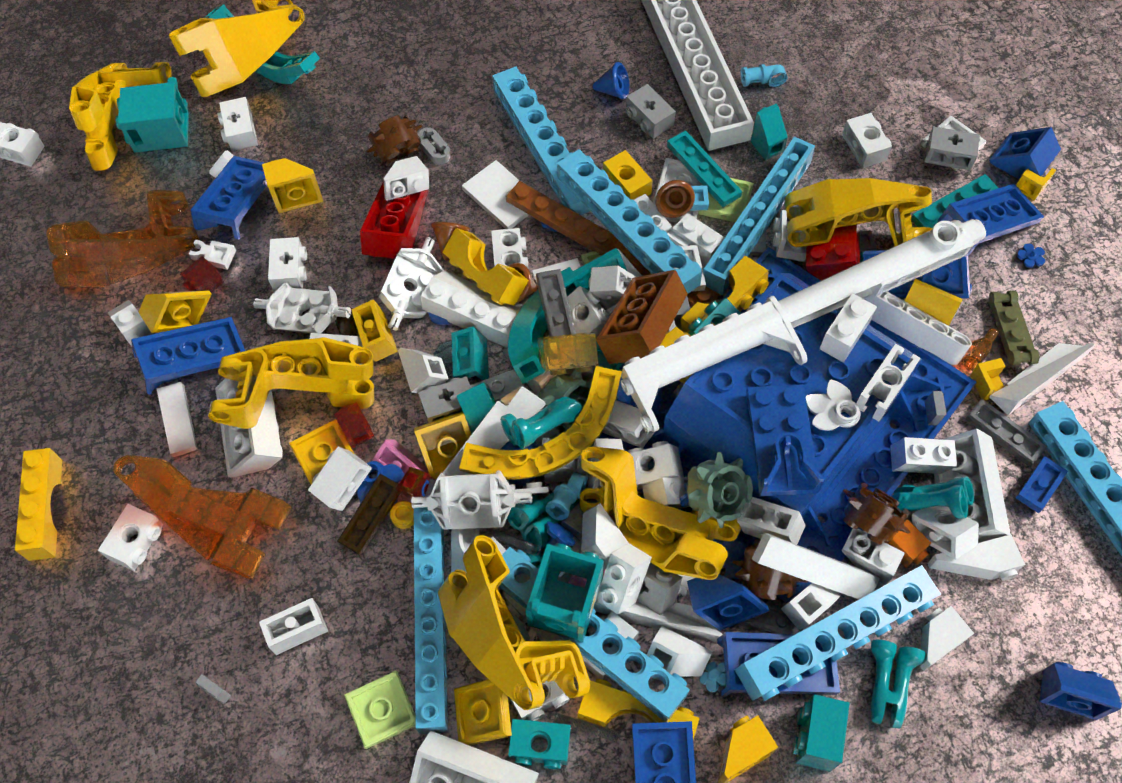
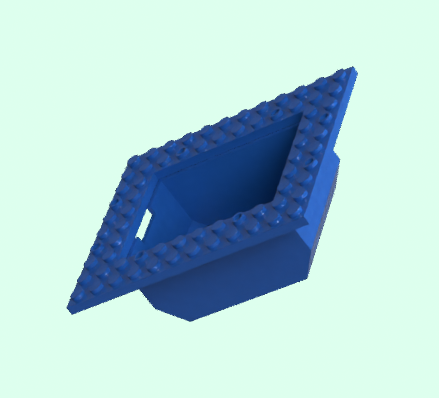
M768 247L755 262L769 270V285L764 293L758 294L753 299L750 306L759 302L763 305L767 298L774 296L779 301L821 280L790 260L776 257V251ZM732 289L722 299L728 298L733 292ZM843 307L793 328L807 355V362L799 365L794 360L790 352L761 344L693 373L684 383L678 395L674 391L681 384L679 380L665 385L661 396L665 400L655 415L659 430L652 435L643 447L646 450L652 448V444L661 441H667L669 444L678 447L684 477H688L692 467H697L700 463L707 460H716L718 452H721L724 462L729 464L741 458L743 460L742 470L745 475L750 476L752 481V497L800 512L805 528L797 545L840 562L846 556L842 549L853 529L843 521L846 516L843 510L849 498L843 490L855 493L861 483H866L868 490L873 492L875 488H878L891 496L909 472L892 471L890 445L904 437L934 439L976 384L975 380L935 354L916 346L873 320L870 321L844 363L820 350V346L825 334ZM743 309L740 313L742 314L747 311ZM895 344L904 348V352L902 355L899 354L894 364L891 363V365L898 367L901 371H904L902 369L905 363L908 364L913 354L920 357L915 369L879 422L872 417L877 410L875 407L877 402L884 403V401L873 394L869 396L865 404L867 406L864 412L860 411V419L853 427L845 428L839 426L831 431L818 429L812 425L816 415L808 409L817 472L819 475H824L823 485L817 494L760 496L746 396L747 387L804 384L806 397L811 394H826L828 383L832 379L846 386L851 392L852 401L857 403L861 393ZM883 380L884 383L892 385L890 382ZM933 391H942L947 414L938 425H928L925 400ZM846 412L841 413L844 417H850ZM890 424L896 425L897 429H893ZM605 433L598 437V439H618ZM622 440L623 449L627 452L634 448H640ZM651 459L648 463L649 471L655 465L654 459ZM643 489L637 490L642 495H644ZM687 507L679 510L691 512L693 509L691 507ZM817 517L825 518L826 522L821 523ZM742 529L738 534L743 537L745 548L753 545L755 539H759L743 533ZM812 582L797 583L796 592L790 598H787L786 594L776 596L785 603H788Z

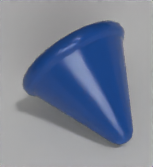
M615 62L607 72L593 83L592 88L595 91L625 100L630 91L629 76L626 68L622 63Z

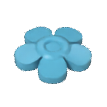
M715 662L707 664L706 670L708 672H703L702 676H700V682L706 685L709 692H716L719 687L718 684L726 686L724 662L719 665Z

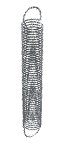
M491 528L487 531H492L491 533L485 532V534L498 537L503 535L505 537L508 536V538L511 537L508 540L501 538L496 540L501 544L519 549L528 554L537 551L530 547H537L538 545Z
M556 712L554 714L557 720L558 716L560 720L562 717L565 724H567L566 721L569 725L571 723L574 730L576 729L573 723L578 731L577 725L581 732H583L582 727L584 732L586 733V729L589 735V731L592 735L593 731L596 737L597 733L599 737L601 735L603 739L604 737L606 740L609 739L611 741L612 739L613 742L614 739L617 742L618 736H620L619 731H613V729L610 730L602 726L600 728L599 725L596 726L595 724L593 726L592 723L589 724L584 720L582 722V720L577 718L575 720V718L570 716L568 718V716L557 714Z

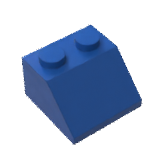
M1052 127L1013 132L1007 136L989 161L992 165L1019 180L1026 169L1042 176L1060 152L1061 147Z
M720 574L714 580L694 578L687 581L693 611L719 631L769 611L768 606L747 588Z
M1064 662L1053 663L1043 671L1039 698L1041 703L1095 720L1114 713L1122 707V702L1113 681L1102 678L1100 673L1094 671L1082 672L1073 669L1071 664Z

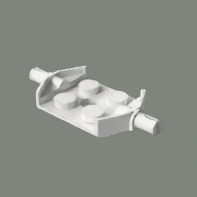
M429 237L425 238L421 249H400L379 294L380 300L392 312L391 315L393 316L388 324L390 329L393 327L392 330H398L403 318H423L427 312L422 310L421 295L431 278L444 271L430 253L435 241L433 239L430 241L431 238ZM409 281L413 283L415 291H408L404 287V282Z
M285 282L269 299L256 298L253 302L255 309H266L267 323L274 330L321 334L337 317L349 318L351 315L350 307H338L337 295L331 286L328 287L329 291L291 288ZM310 309L308 313H305L303 316H301V314L305 310Z
M497 470L496 474L444 476V473H441L436 480L431 495L412 497L411 503H413L412 508L428 507V510H431L442 529L493 528L504 526L511 508L515 507L516 504L532 503V492L515 493L500 470ZM465 497L474 498L477 502V507L475 509L466 508L463 504V499Z

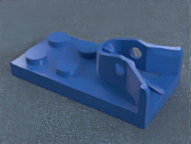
M233 156L190 211L195 230H204L223 224L232 227L235 239H241L239 227L243 217L267 186L262 167L264 162Z
M1011 184L950 203L938 219V222L959 220L964 223L971 219H977L982 222L986 230V236L969 250V256L979 243L1038 224L1044 216L1015 184Z
M887 250L865 251L863 261ZM968 253L964 257L916 279L959 298L967 299L972 291V284L969 282ZM915 279L888 292L900 299H905Z
M232 317L131 339L133 355L137 358L145 380L146 392L149 395L164 382H170L185 375L219 368L222 357L245 351Z
M804 384L747 387L746 396L760 496L817 494L823 485L824 475H819L817 472Z
M725 632L717 639V644L723 648L726 688L721 691V696L726 697L732 692L747 693L734 669L795 634ZM815 641L818 650L823 652L821 644ZM792 653L793 660L800 665L799 657ZM831 657L823 661L826 667L812 675L808 670L800 674L803 680L789 688L785 683L777 687L780 692L778 694H839L840 685L837 661L833 662ZM769 666L770 674L777 678V671L772 666Z
M692 721L632 724L635 783H696Z

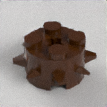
M399 115L388 118L378 124L380 129L375 134L372 131L369 133L368 138L372 146L366 150V153L374 152V157L379 156L382 163H385L387 167H392L395 161H399V159L405 156L407 158L413 157L419 152L417 147L420 145L421 139L417 131L423 126H415L416 120L410 121L407 115L403 119Z
M861 483L855 493L843 490L849 497L848 503L843 510V513L846 515L843 521L854 529L860 527L868 533L867 537L873 542L882 545L884 541H891L898 531L910 533L904 525L909 511L907 509L901 511L897 508L900 502L878 488H875L872 492L867 489L868 485L866 483Z
M760 538L755 539L753 545L745 548L743 561H732L733 564L742 568L735 573V577L740 579V584L748 586V590L760 598L776 600V595L783 594L790 598L796 592L797 583H808L806 580L752 560L761 541Z

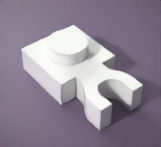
M195 240L194 245L196 249L200 250L197 252L190 250L189 256L192 260H203L205 265L228 270L236 249L234 245L211 241L210 245H206L200 240Z

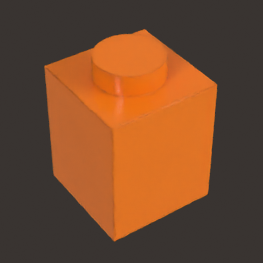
M908 519L904 522V525L910 531L909 534L898 531L891 541H885V543L904 552L900 563L905 568L913 562L919 565L929 555L925 550L932 543Z

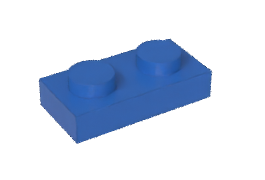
M1044 456L1015 498L1037 513H1040L1068 471Z

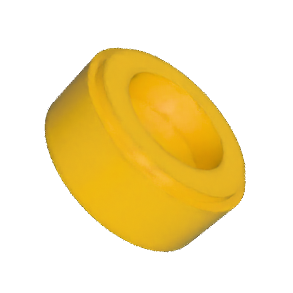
M400 501L392 506L390 518L396 527L407 529L414 525V508H412V503Z

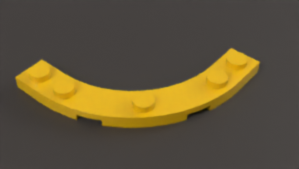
M599 366L595 367L587 401L574 424L566 432L544 443L543 446L530 450H499L466 443L459 466L460 471L476 475L496 474L497 470H500L505 479L515 480L544 475L569 464L579 457L585 448L593 444L606 426L615 404L622 371Z

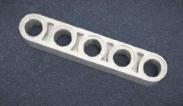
M888 291L875 297L871 294L862 298L877 306L871 320L916 346L935 354L948 364H959L972 345L971 340L964 334Z

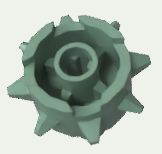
M575 368L571 375L559 373L539 392L538 397L546 403L543 408L561 397H569L579 402L583 409L590 392L592 380L584 381L580 368ZM575 420L560 424V432H566L574 424Z
M718 452L716 460H707L700 463L697 467H692L689 471L687 487L689 506L693 510L698 511L697 521L699 523L713 517L717 519L719 527L723 528L725 521L739 518L742 515L740 511L744 508L746 502H751L753 492L750 476L745 475L742 470L743 460L741 458L729 464L724 462L721 452Z

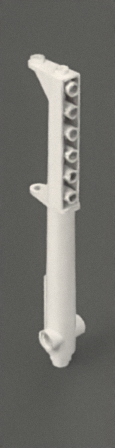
M971 219L964 223L959 220L951 222L940 221L931 231L784 299L777 301L774 296L767 298L763 305L761 302L750 306L745 313L740 315L733 313L723 319V322L718 325L708 324L698 331L699 333L691 337L689 335L681 336L674 341V344L666 348L662 345L653 349L648 356L641 359L640 357H634L628 360L625 366H623L621 373L623 379L621 380L622 388L626 395L631 394L641 412L640 421L646 432H656L659 430V425L651 408L658 388L761 344L790 352L794 360L799 365L807 362V355L793 328L843 307L852 293L860 298L871 294L875 297L964 257L975 244L985 238V227L977 219Z

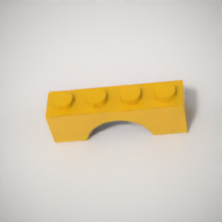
M455 228L442 252L450 259L449 263L462 269V274L465 277L476 281V286L480 290L492 295L491 300L499 305L506 303L515 306L529 280L515 268L502 264H497L488 270L484 262L486 244L473 233Z
M744 256L729 271V286L733 292L727 299L739 312L743 309H748L753 299L758 294L764 293L769 285V270L747 256ZM697 302L681 318L683 333L690 331L688 326L696 318L702 319L706 314L704 309L709 304Z
M51 448L23 451L15 551L28 561L56 557L57 531L53 524L50 503L53 488L55 485L61 484L62 459Z
M596 679L595 682L590 680V690L588 694L583 696L578 711V719L602 727H606L614 718L623 714L640 715L650 723L664 722L625 689L620 691L612 688L610 682L602 679ZM678 707L668 722L692 721L694 740L700 718L694 716L692 710Z

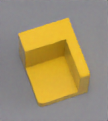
M1052 168L1045 177H1042L1026 169L1016 186L1024 195L1035 201L1048 185L1056 170Z
M1002 358L977 364L970 375L976 381L975 387L983 400H989L990 395L1004 388L999 377L1006 367Z

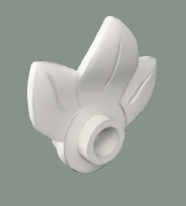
M832 379L829 381L826 394L806 396L808 409L816 415L812 425L818 429L831 431L839 426L845 428L853 427L860 419V409L852 401L850 390L838 381ZM846 412L850 417H844L841 413Z

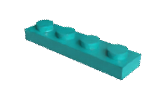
M686 130L667 140V147L702 186H707L708 192L722 207L727 206L742 196V190Z
M984 174L933 202L930 206L913 213L911 220L917 227L933 229L950 203L998 189V187Z

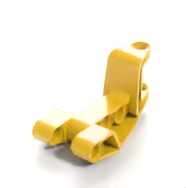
M252 0L257 12L255 14L221 19L200 18L172 31L169 34V38L179 56L195 50H202L209 65L198 69L190 76L201 97H208L243 83L265 63L303 23L305 18L303 10L293 4L291 0H286L288 5L277 6L281 0ZM293 9L299 12V18L296 21H290L288 18Z
M156 62L150 68H127L125 63H112L86 76L72 87L69 110L76 128L85 132V152L93 170L102 171L111 167L118 151L112 134V128L116 122L115 118L119 113L117 98H120V88L167 83V80L172 77L171 67L168 62Z
M873 178L823 180L786 195L785 210L787 211V218L790 220L787 224L788 242L794 247L827 243L831 240L835 228L873 221H884L889 226L893 243L896 247L932 230L929 227H912L910 213L930 206L932 204V191L929 187ZM895 208H897L898 210L900 233L896 232L894 218Z
M322 337L281 341L224 356L220 360L218 373L226 379L238 381V391L235 394V398L212 401L208 417L217 423L244 429L252 428L258 423L269 391L277 388L326 392L331 405L334 407L369 408L374 403V384L369 380L374 373L373 353L365 347Z
M588 447L582 451L581 468L598 478L601 485L600 489L587 488L580 493L579 506L584 513L601 503L626 540L631 545L651 556L650 562L664 572L707 580H714L718 577L727 559L728 552L723 545L714 542L713 539L734 541L741 530L737 519L725 521L723 528H720L717 519L713 517L699 523L697 521L698 511L696 510L685 512L641 498L637 493L633 456L629 452L603 447ZM589 458H596V459H599L600 461H598V462H591V461H588L587 459H589ZM596 499L598 500V502L588 503L585 500Z
M485 535L476 536L463 554L466 572L458 569L451 572L438 590L449 635L456 641L474 666L523 710H531L543 705L545 694L542 683H545V681H555L569 698L588 694L590 680L581 652L574 642L570 640L525 641L498 590V587L510 570L495 542ZM574 677L576 678L578 683V690L575 688L574 685ZM528 690H530V692H531L532 701L530 700L529 691H528Z

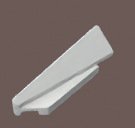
M1058 343L1039 358L1038 364H1031L1009 381L1004 388L990 395L989 398L1007 415L1011 414L1085 357L1095 344L1090 343L1081 346Z
M522 386L507 406L500 401L496 402L466 443L500 450L509 441L501 426V416L511 413L517 419H528L538 413L546 403ZM465 444L443 471L444 476L474 475L462 472L459 469Z
M598 601L595 602L594 609L596 612L608 615L612 612V610ZM638 601L620 614H617L626 622L656 629L664 626L678 634L717 642V639L723 635L713 625L696 614L692 606L677 602L662 615L657 614Z

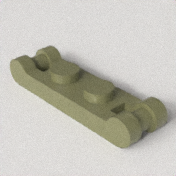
M999 291L990 292L989 304L1009 364L1011 366L1020 365L1021 362H1027L1028 365L1038 364L1039 352L1034 348L1018 302L1017 291H1007L1004 294H1001ZM1002 303H1006L1007 306L1003 307Z

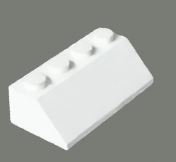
M445 270L431 278L421 295L423 311L447 319L448 322L463 329L473 326L486 339L505 348L508 347L509 333L517 314L523 307L522 304L516 303L514 306L504 303V305H499L491 300L492 295L480 290L476 286L477 284Z
M225 378L216 386L217 400L235 398V394L238 391V381ZM272 390L269 391L258 423L254 427L244 429L220 423L228 477L234 478L267 470L283 458Z
M976 428L942 439L955 441L957 467L942 474H934L935 484L948 482L958 477H968L971 480L974 490V502L972 505H968L967 517L979 523L978 543L1010 535L992 437Z
M430 731L417 751L410 783H536L539 773Z

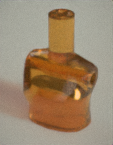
M990 328L984 338L972 341L971 347L962 358V365L966 369L973 371L977 364L982 363L989 355L992 343L999 334L998 330Z

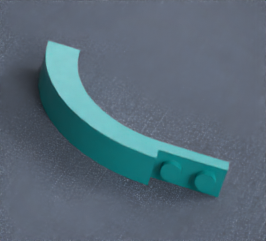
M223 4L213 9L204 18L221 19L234 16ZM315 51L296 56H287L275 52L255 72L274 82L292 84L303 73L306 75L316 68L315 63L320 57Z
M617 248L574 271L570 267L561 271L567 296L579 286L590 290L589 278L591 277L592 268L620 266L627 271ZM539 290L523 305L509 333V359L522 384L545 372L540 362L539 350L547 324Z

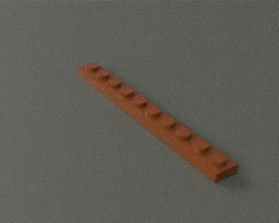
M518 181L506 196V202L591 251L599 253L600 256L617 248L642 276L651 274L611 232L525 183ZM705 287L703 291H691L687 294L689 306L692 308L697 302L710 304L714 300L717 301L720 294L708 287Z

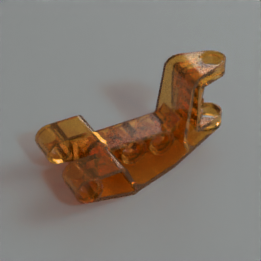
M170 190L149 191L147 193L149 224L141 229L101 234L89 221L62 223L49 227L46 231L48 247L51 253L57 255L52 261L56 284L62 287H108L112 284L148 273L194 248V241L199 240L195 228L174 226L171 221L172 215L182 213L188 208L185 194L180 191ZM174 201H181L177 204H171ZM155 215H157V223L161 234L158 233V229L154 219Z
M126 455L120 457L113 466L115 475L133 491L134 495L211 565L253 580L266 555L261 550L246 544L256 525L261 527L266 525L280 530L292 510V507L285 501L254 488H250L249 491L244 493L191 487L192 482L171 463L158 458ZM135 464V469L131 474L122 475L121 471L125 465Z

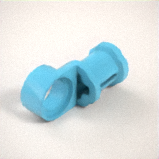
M760 64L759 67H742L740 71L743 87L759 82L761 84L769 83L772 87H778L784 84L788 78L782 65L765 66V64ZM781 73L780 76L772 78L774 75Z
M574 472L568 484L556 486L552 501H549L546 505V512L556 520L568 518L571 504L577 498L580 499V493L586 488L587 476Z

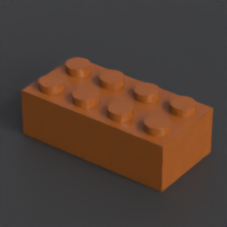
M676 270L632 278L596 339L609 364L626 363L634 357H640L641 359L650 355L649 353L653 349L661 345L688 294Z

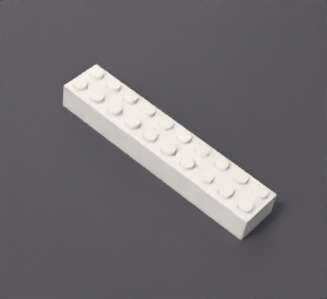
M641 0L707 150L710 151L751 140L754 121L697 1Z

